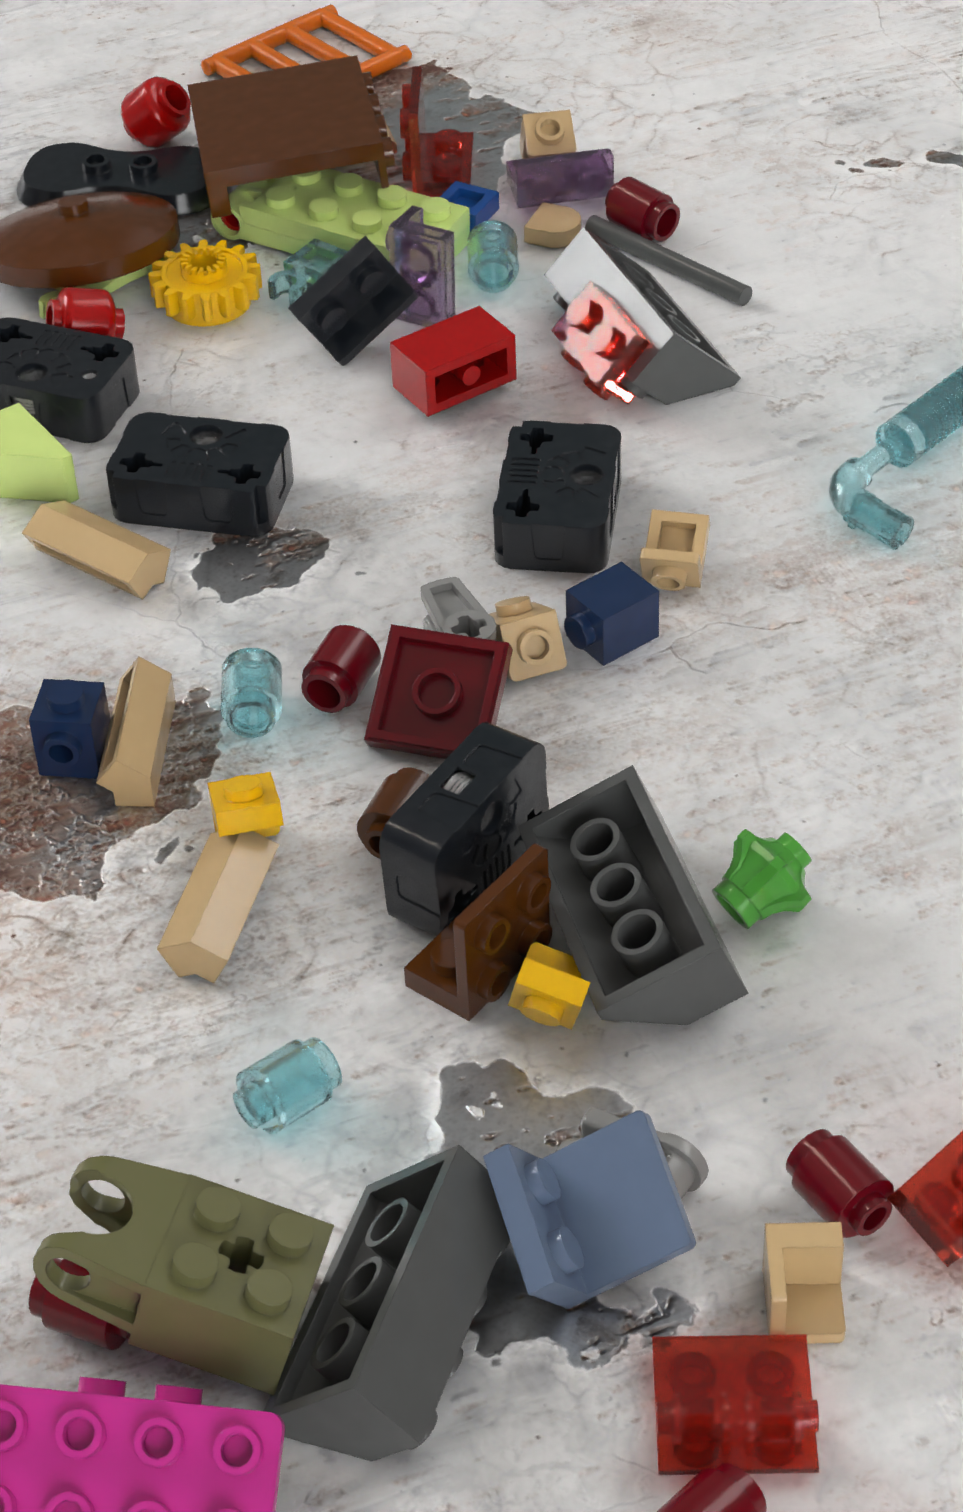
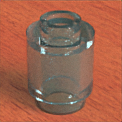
M491 220L476 225L469 233L467 239L469 276L485 292L498 293L504 291L513 283L519 272L516 233L509 225L501 221Z
M243 648L231 653L222 664L220 711L229 729L235 734L247 738L263 736L273 729L281 716L282 665L275 655L264 649Z
M311 1037L304 1042L294 1039L237 1074L236 1085L238 1090L233 1093L234 1104L242 1119L251 1128L257 1129L261 1127L269 1134H276L332 1098L333 1089L342 1083V1073L335 1056L320 1039Z

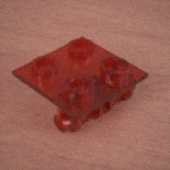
M806 1334L652 1337L658 1475H697L705 1468L716 1469L722 1463L734 1464L748 1474L819 1473L816 1432L819 1431V1412L817 1399H812Z

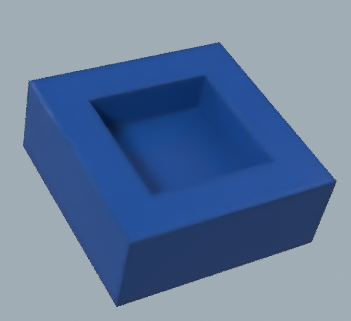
M455 181L440 196L451 203L470 208V231L475 233L499 210L498 191Z

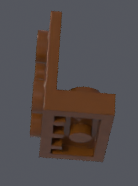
M534 843L501 876L471 902L404 967L405 986L468 1021L488 1002L497 1001L505 993L511 979L520 971L530 945L535 942L546 946L550 944L553 930L550 925L549 910L551 880L548 871V849Z

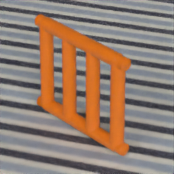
M330 4L213 54L211 57L201 61V69L207 76L216 73L223 78L252 74L237 65L251 58L272 70L301 65L273 49L287 42L320 61L349 57L309 34L321 27L374 55L375 57L367 61L359 62L362 73L370 71L372 78L411 60L412 53L408 46L395 47L339 16L336 8Z

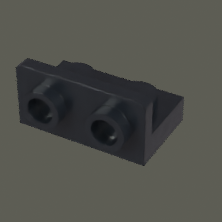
M364 236L292 303L288 309L327 349L340 365L345 366L418 298V293L398 273L376 246Z

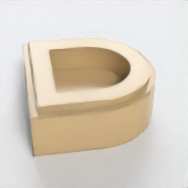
M542 202L524 226V242L548 248L567 247L581 230V216L570 207Z

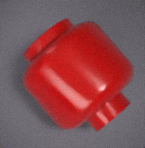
M155 76L144 81L129 92L121 103V117L124 128L131 138L146 147L157 148L166 144L185 131L190 123L191 102L187 92L177 82L164 77Z
M69 287L62 289L56 300L50 299L48 301L46 324L122 339L125 330V315L122 308H115L113 297L107 290Z

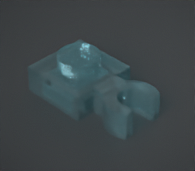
M313 239L283 261V271L276 272L269 277V298L275 300L280 295L289 293V303L291 305L348 251L321 240Z

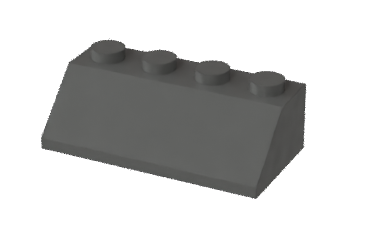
M583 227L544 274L557 291L553 299L574 317L578 316L574 325L591 341L597 344L600 343L596 350L598 355L610 366L623 372L618 378L619 381L637 397L643 399L648 393L665 405L735 386L741 379L738 373L648 270Z
M633 765L517 826L527 849L534 843L548 849V871L551 880L549 902L582 979L591 982L588 993L601 1020L689 1025L749 994L660 810Z
M457 1145L366 1186L290 1351L275 1394L270 1395L263 1410L276 1413L283 1419L285 1438L364 1460L375 1461L404 1450L415 1449L432 1433L438 1419V1414L435 1410L448 1379L455 1373L462 1361L463 1349L461 1346L473 1317L477 1315L486 1302L488 1296L486 1285L497 1258L505 1251L510 1242L488 1171L463 1147Z

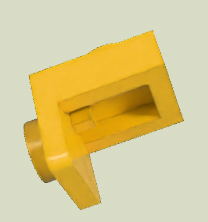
M271 772L240 775L226 780L207 783L215 832H218L219 837L254 831L264 837L274 836L279 833L280 826H284L281 803Z
M535 942L530 945L528 953L524 958L508 1006L520 1010L524 1016L537 1023L547 1026L560 1025L572 1030L591 982L582 979L572 955Z

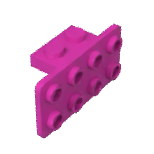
M79 1377L77 1392L0 1384V1512H276L285 1433L284 1421L276 1413L201 1405L203 1389L156 1384L154 1400L125 1397L126 1381Z

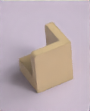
M841 1222L765 1223L762 1273L769 1344L841 1343L844 1341L846 1326L841 1291L844 1243Z

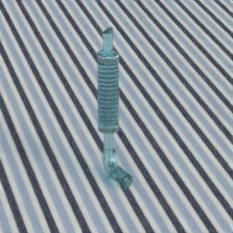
M963 366L879 426L875 434L877 446L860 458L851 457L833 473L830 479L829 497L835 510L843 516V520L848 523L849 528L855 529L857 527L869 533L892 550H897L899 544L902 546L909 538L914 526L913 517L886 504L876 495L865 490V488L871 484L872 476L889 463L897 467H908L963 426Z

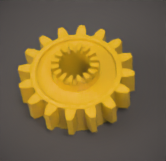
M202 239L197 247L192 248L188 244L182 243L180 244V252L175 253L167 250L164 253V261L159 260L152 263L153 272L148 273L151 297H154L155 307L165 308L166 316L191 326H216L237 319L249 309L251 300H258L260 298L259 289L262 288L260 263H257L256 254L254 252L245 254V248L242 244L231 249L227 248V240H221L215 246L208 245L206 239Z

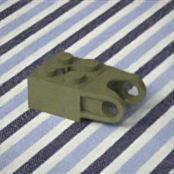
M103 1155L90 1157L79 1163L70 1179L69 1196L74 1205L87 1217L110 1233L65 1232L53 1233L44 1238L33 1258V1270L38 1281L48 1292L59 1299L130 1333L128 1341L130 1345L274 1395L334 1225L192 1174L189 1175L119 1157ZM103 1180L109 1182L123 1193L124 1198L119 1199L103 1195L95 1191L88 1181ZM63 1258L86 1268L90 1275L76 1276L69 1274L58 1267L53 1259Z

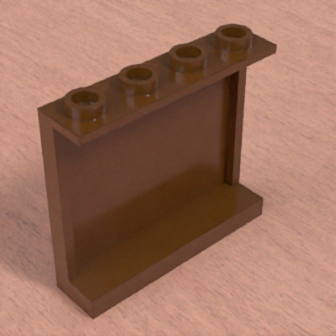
M357 55L187 85L212 218L232 215L227 191L229 186L370 161L375 162L381 187H389L387 168L395 166L392 141L387 134L385 118L381 114L377 92L375 93L371 72L362 73Z

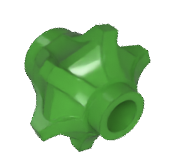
M744 829L737 836V840L734 841L733 858L730 867L722 877V881L712 889V893L734 920L744 928L749 929L758 920L762 921L772 914L783 911L800 912L812 900L805 888L806 872L804 870L812 860L806 850L786 832L776 840L772 837L762 838L755 836L750 831Z

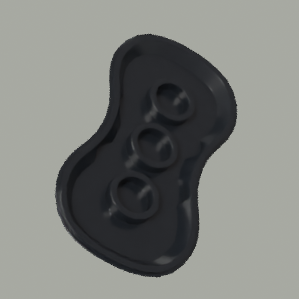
M83 143L50 145L40 149L30 158L17 185L18 199L28 207L64 196L92 192H136L153 195L172 204L176 209L177 216L200 212L210 207L199 147L174 146L148 151H116Z

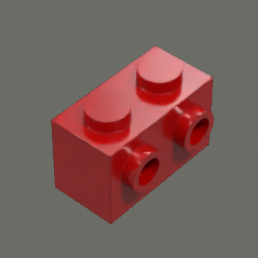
M480 306L390 342L393 387L427 417L517 379L515 334Z

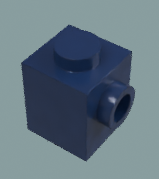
M620 562L566 590V618L564 620L566 636L576 648L583 649L604 666L659 637V590L623 562Z
M43 679L29 718L39 775L97 779L111 720L104 682Z

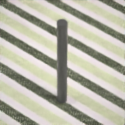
M592 215L586 222L585 228L608 244L732 302L744 306L752 297V288L601 217Z

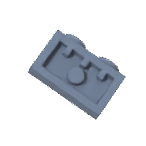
M637 1110L544 1158L534 1156L509 1143L483 1156L528 1295L570 1309L692 1250L696 1245L695 1236L649 1114L641 1110Z

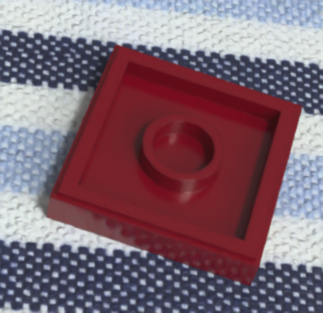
M391 624L364 741L370 747L446 759L479 724L488 722L496 725L513 652L510 643Z

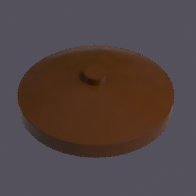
M92 192L64 196L19 210L0 220V282L24 288H65L98 283L138 271L163 258L164 253L167 250L171 251L179 242L181 232L176 209L168 201L153 195L136 192Z

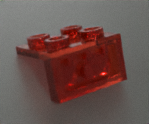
M412 66L411 84H402L403 108H400L401 139H405V152H403L402 156L403 181H412L413 192L430 197H440L455 181L472 185L473 132H460L455 129H444L437 133H426L422 66Z

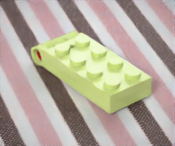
M332 169L240 184L228 194L232 215L212 218L211 214L212 225L222 237L229 240L243 239L332 266L366 236L414 290L421 292L470 242L469 207L451 203L442 197H430L408 191L398 185H389V187L382 188L381 183L362 178L358 174L343 173Z

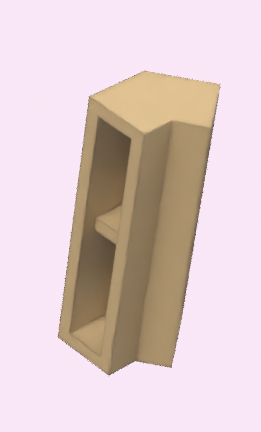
M65 500L41 504L22 532L37 550L142 600L152 585L161 584L165 581L171 549Z
M139 656L120 678L96 784L113 792L116 806L155 807L176 700L172 674Z
M254 831L219 837L218 832L210 833L157 947L159 953L178 977L196 974L215 983L231 956L278 849V843Z

